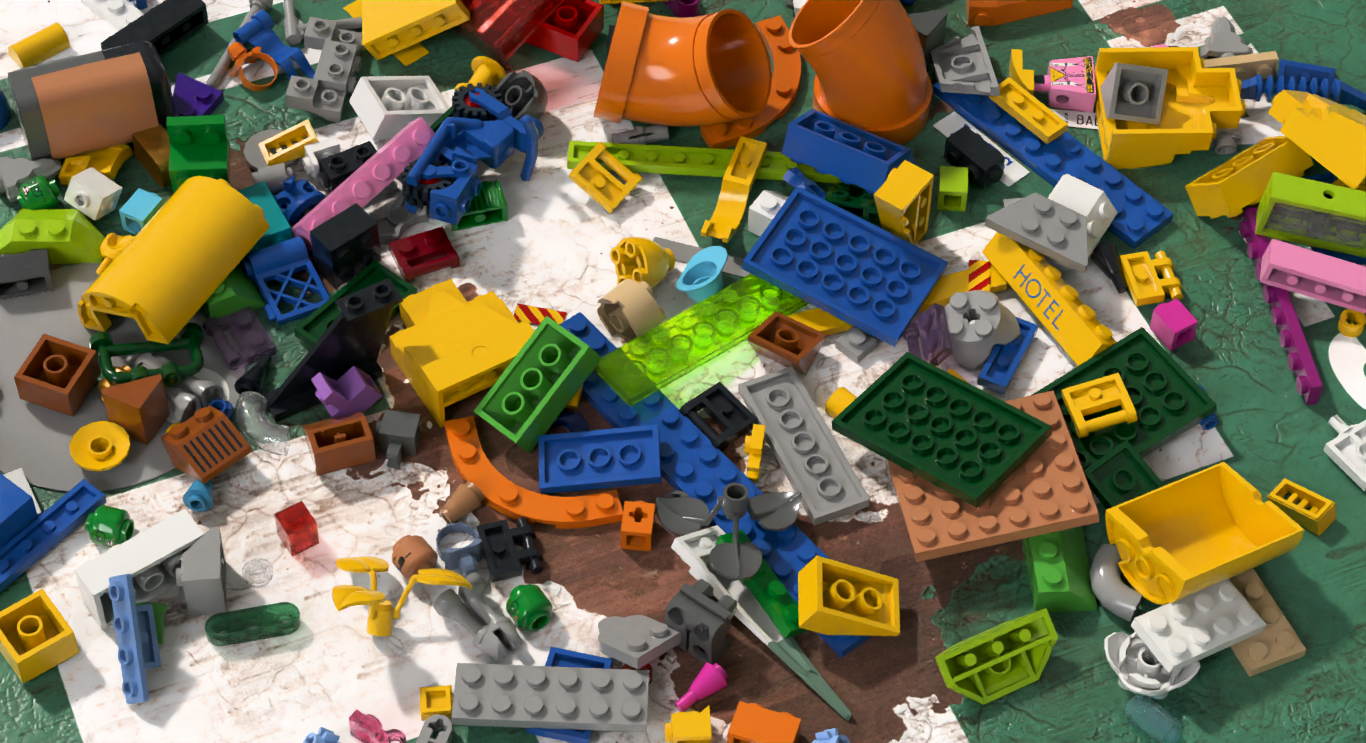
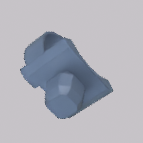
M458 522L451 523L438 532L436 537L437 554L445 562V569L455 570L459 568L465 577L474 572L478 573L477 562H480L484 556L483 542L479 539L475 529L468 524ZM453 532L468 533L475 539L471 544L462 548L447 547L444 552L439 548V543L444 536Z

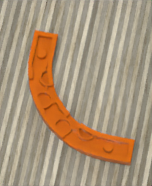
M781 15L756 22V28L764 40L774 69L770 96L766 106L759 114L752 117L716 125L701 126L700 134L708 148L725 149L735 146L740 136L753 139L764 133L766 127L776 119L779 121L793 104L801 80L800 52L789 43V28Z
M474 416L444 421L449 450L460 477L466 482L471 481L485 496L483 502L501 514L515 520L523 517L527 518L530 525H534L535 522L555 525L557 529H578L622 521L623 510L617 489L575 497L550 496L527 490L508 480L490 463L482 449Z

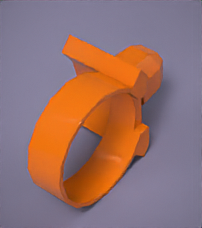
M235 42L228 47V55L233 62L235 61L229 76L235 77L238 72L241 83L252 91H265L274 84L278 74L277 64L272 57L261 52V47H255L249 53L239 42ZM258 58L262 59L272 67L274 79L266 85L253 84L244 77L241 66L248 63H256Z

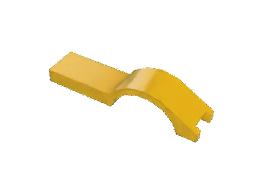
M740 136L724 174L715 211L710 221L705 220L701 229V236H711L728 243L736 233L745 213L750 190L767 151L766 142Z

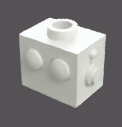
M90 167L71 177L64 201L96 221L115 210L123 188Z

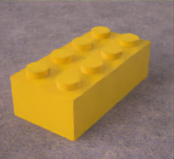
M1266 137L1187 184L1185 188L1197 217L1209 216L1210 219L1226 215L1227 218H1232L1243 212L1242 208L1260 202L1273 172L1302 177L1305 174L1304 171L1314 164L1310 155L1288 137Z

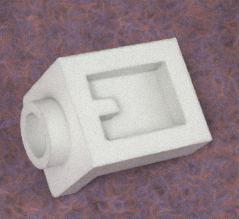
M336 136L304 146L305 158H302V165L305 173L311 174L315 183L319 182L317 174L320 173L319 160L341 152L340 143Z

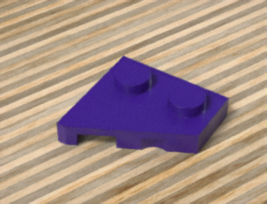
M179 73L177 75L173 92L175 117L210 115L224 100L222 91Z

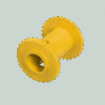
M477 56L471 62V68L474 71L473 76L468 83L463 82L456 85L455 90L459 91L461 86L467 88V84L470 83L473 84V87L477 86V83H482V87H485L486 84L492 87V85H498L506 76L503 67L495 60L485 56Z

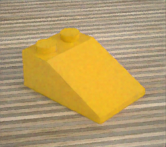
M816 556L798 572L799 628L825 635L898 636L900 634L899 579Z

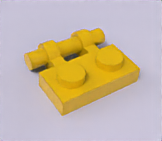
M1148 251L1120 255L1121 270L1136 306L1164 302V292L1169 294L1172 300L1177 298L1180 301L1183 298L1181 281L1175 277L1173 272L1174 264L1167 257L1165 251L1157 252L1153 260H1151ZM1157 273L1162 275L1164 279H1159Z

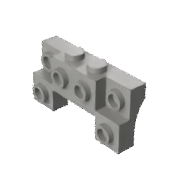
M310 17L304 34V47L322 50L313 79L291 76L285 95L286 107L309 111L327 121L340 123L349 92L353 93L355 90L356 76L354 74L355 72L359 73L361 69L362 33L337 29V21Z

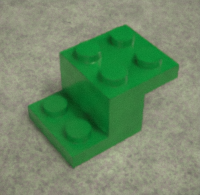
M225 115L167 117L166 126L170 141L169 174L173 194L188 178L199 175L216 180L224 179L231 185V150Z

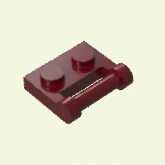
M443 226L389 243V251L403 280L408 283L415 281V277L447 267L454 269L461 266L458 253L453 249Z

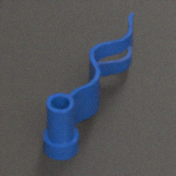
M259 10L251 16L249 22L233 32L236 42L242 45L249 42L254 48L261 47V52L272 57L275 63L280 65L285 71L289 80L292 75L298 76L290 58L298 64L306 76L314 78L315 71L310 66L303 52L297 47H288L283 44L272 30L274 23L266 11Z

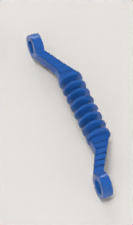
M1256 74L1255 77L1241 82V99H1252L1254 102H1259L1262 94H1265L1266 102L1270 103L1273 95H1277L1284 89L1308 92L1326 99L1329 97L1331 101L1336 103L1351 104L1366 111V94L1336 78L1332 86H1329L1327 78H1323L1321 86H1318L1316 77L1312 78L1310 85H1307L1305 77H1301L1299 85H1296L1294 76L1290 77L1288 84H1285L1283 76H1279L1277 83L1274 84L1272 75H1268L1266 83H1263L1261 74Z

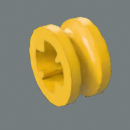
M1345 309L1340 315L1338 330L1344 336L1358 337L1364 330L1366 316L1364 313Z

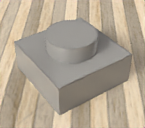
M853 326L836 340L835 348L857 364L877 348V340L868 333Z

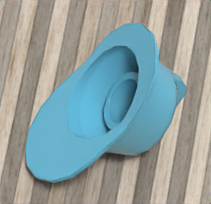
M711 246L699 251L687 263L682 275L676 282V288L679 291L686 292L688 297L696 301L699 306H706L711 298L719 294L723 289L724 284L721 271L728 258L727 250L722 246Z

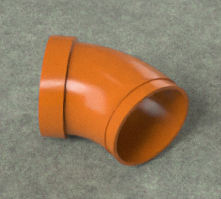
M807 0L794 18L788 38L789 43L800 52L801 56L811 65L816 73L813 88V109L900 145L915 138L926 126L929 118L932 84L927 73L924 51L918 33L899 0Z
M622 1L593 117L619 124L621 119L654 125L687 127L716 125L755 116L764 109L771 91V64L760 32L746 15L734 9H725L696 17H668L648 13L649 7Z

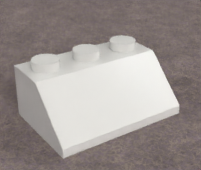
M1065 174L1061 177L1048 199L1087 217L1089 258L1118 212L1104 191L1069 174ZM1045 255L1047 262L1060 272L1075 270Z

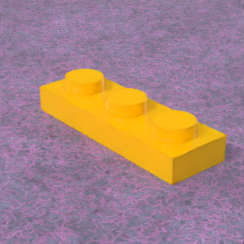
M1010 77L998 84L1000 95L989 96L993 102L1046 144L1067 132V122Z

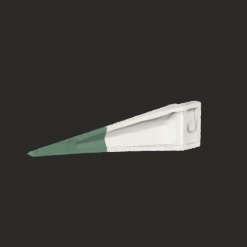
M716 525L675 538L671 548L691 567L689 573L695 579H703L711 584L714 588L713 595L718 600L723 595H728L736 600L737 611L734 615L845 720L849 721L852 716L850 710L819 674L793 637L786 639L783 637L744 582L726 578L712 568L710 552L716 546L715 542L719 536L726 533Z

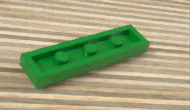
M739 530V544L751 542L743 530ZM733 532L720 535L715 544H733ZM762 557V565L759 572L753 578L743 581L785 639L807 632V629L799 628L798 604Z

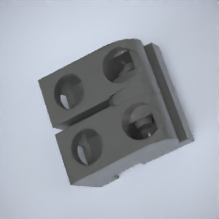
M700 579L692 586L685 583L680 588V592L671 599L665 610L664 624L681 631L682 643L677 645L684 651L689 648V654L704 664L708 662L713 665L731 647V640L725 637V635L731 630V619L737 611V602L728 595H723L717 603L711 600L714 588L705 580ZM699 648L704 649L707 654L703 653Z

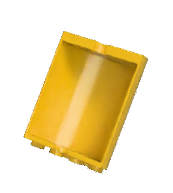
M1225 462L1109 508L1105 514L1108 540L1110 545L1115 544L1122 560L1117 562L1122 573L1138 593L1147 600L1159 605L1178 601L1287 554L1299 545L1304 534V529L1270 500L1263 503L1260 491Z

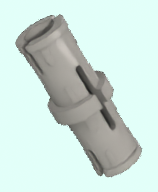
M663 125L645 128L636 126L634 130L611 134L612 143L646 145L669 140L668 128Z

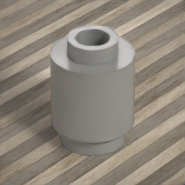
M284 163L258 168V172L251 173L254 185L264 181L271 194L282 192L284 190L283 180L288 181L293 175L291 167L285 168Z

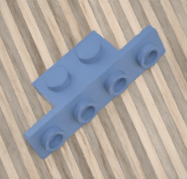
M131 574L113 576L109 578V597L112 600L114 613L113 627L117 635L118 660L121 664L123 677L122 691L127 704L148 702L149 694L145 669L161 667L153 605L136 606Z

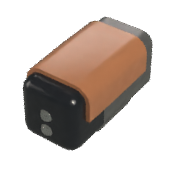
M139 41L7 72L13 103L31 161L47 157L59 160L133 142L132 134L151 127H157L159 124L166 129L167 117L176 116L171 92L172 82L168 77L156 46L148 41Z

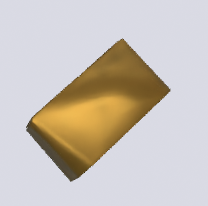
M159 124V126L132 134L134 152L138 161L161 188L171 185L168 132Z

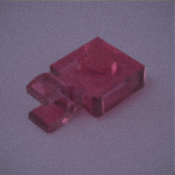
M356 709L348 718L351 736L363 743H391L392 741L406 743V735L401 730H383L380 720L372 714L365 715Z

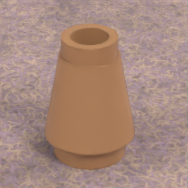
M467 481L465 484L458 486L439 513L448 524L455 523L481 507V502L485 499V496L474 483Z

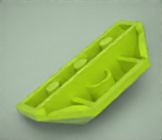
M21 209L0 229V255L25 253L31 249H48L52 264L102 263L104 258L100 253V245L105 237L78 209Z
M1047 608L1006 621L954 644L937 655L935 660L947 688L984 705L1039 680L1052 648L1058 640V635Z

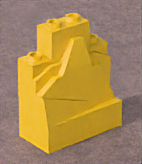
M1198 47L1099 48L1094 69L1096 87L1094 105L1103 160L1115 169H1134L1171 164L1177 154H1191L1192 151L1209 150L1211 140L1216 138L1217 129L1238 128L1241 117L1245 116V101L1240 98L1241 80L1236 78L1235 68H1205L1204 59L1200 58ZM1115 62L1168 69L1159 125L1106 118L1100 87Z
M1284 89L1282 92H1279L1272 100V107L1268 111L1271 116L1283 124L1279 131L1350 188L1358 190L1366 179V115L1316 94Z
M448 279L442 283L434 284L432 287L419 293L409 295L403 299L402 303H399L401 321L407 329L399 330L389 336L391 356L439 427L442 428L445 421L444 407L493 386L534 333V330L527 320L518 323L506 304L497 297L494 291L479 295L467 302L452 279Z

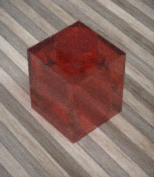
M302 501L274 514L278 537L292 557L319 544L317 523Z

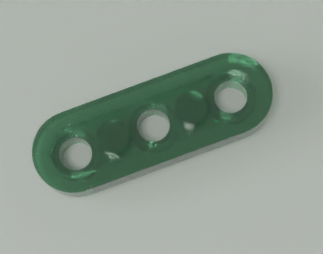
M280 602L212 615L205 623L206 637L215 646H228L290 635L300 627V612L294 604ZM284 620H288V621H289V622H287V623H282V624H281V622L284 621ZM251 626H258V628L249 629ZM221 631L226 632L225 634H218Z

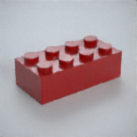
M484 0L482 3L483 25L485 27L575 62L581 60L604 29V5L591 0Z

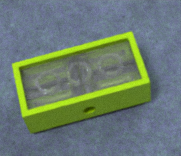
M1273 172L1257 207L1255 234L1366 258V192Z

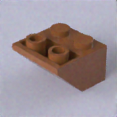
M361 411L302 426L317 476L376 461L374 439L367 418Z

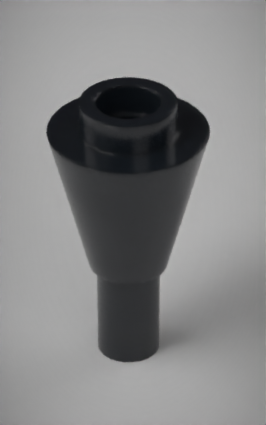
M1102 243L1096 246L1090 259L1112 280L1119 294L1126 292L1129 287L1122 276L1116 245Z
M262 354L257 364L236 380L234 384L235 390L243 399L256 401L262 397L266 370L272 362V358L269 355Z

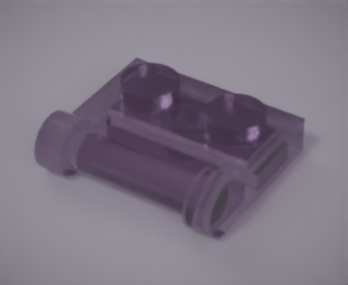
M934 303L918 319L910 323L903 334V338L907 341L908 352L922 359L918 341L920 336L924 355L923 360L934 366H938L953 353L944 306Z
M250 306L219 319L216 317L209 318L202 325L205 333L213 338L224 355V362L229 370L234 371L255 363L262 354L269 356L277 354L275 343ZM224 331H229L242 353L235 352L224 335Z

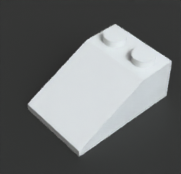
M430 76L361 77L349 100L372 139H392L407 124L420 117L428 125H432L450 108Z

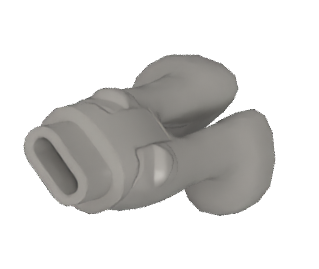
M156 352L128 355L125 363L131 369L136 366L157 369L161 368L165 363L172 362L166 356L157 355ZM194 376L181 378L179 384L189 393L177 386L167 387L164 385L166 398L175 405V418L179 423L185 422L194 416L195 412L201 409V406L203 408L210 404L211 400L223 398L221 386L208 380H200Z

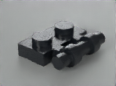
M519 518L516 521L517 527L509 529L507 519L476 526L478 537L483 542V555L492 582L522 576L521 565L524 564L530 567L532 574H538L543 571L541 550L536 548L534 542L536 538L535 531L532 526H529L527 518ZM519 542L523 544L524 550L516 551L514 543Z

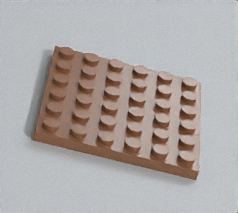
M1054 391L1004 401L1051 425L1052 435L977 508L886 459L916 562L1100 522L1098 509Z

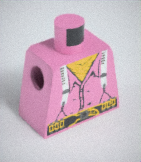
M1093 56L1050 61L1047 75H1034V92H1047L1048 105L1052 108L1093 113L1096 98Z

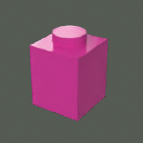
M1176 298L1168 303H1161L1153 310L1150 329L1172 351L1194 340L1198 321Z

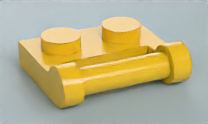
M599 142L571 171L568 177L611 214L640 184L643 177L638 173L634 174L606 150V145ZM599 158L627 183L623 185L595 160Z
M1119 373L1062 389L1063 401L1074 423L1079 439L1089 436V432L1123 422L1130 424L1138 420L1134 405ZM1121 405L1122 407L1121 411L1085 421L1083 417Z

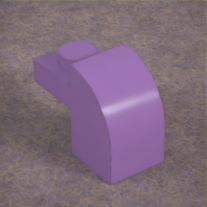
M355 366L349 369L337 381L321 372L311 379L317 388L316 396L324 404L332 418L358 411L363 413L383 396L370 375Z

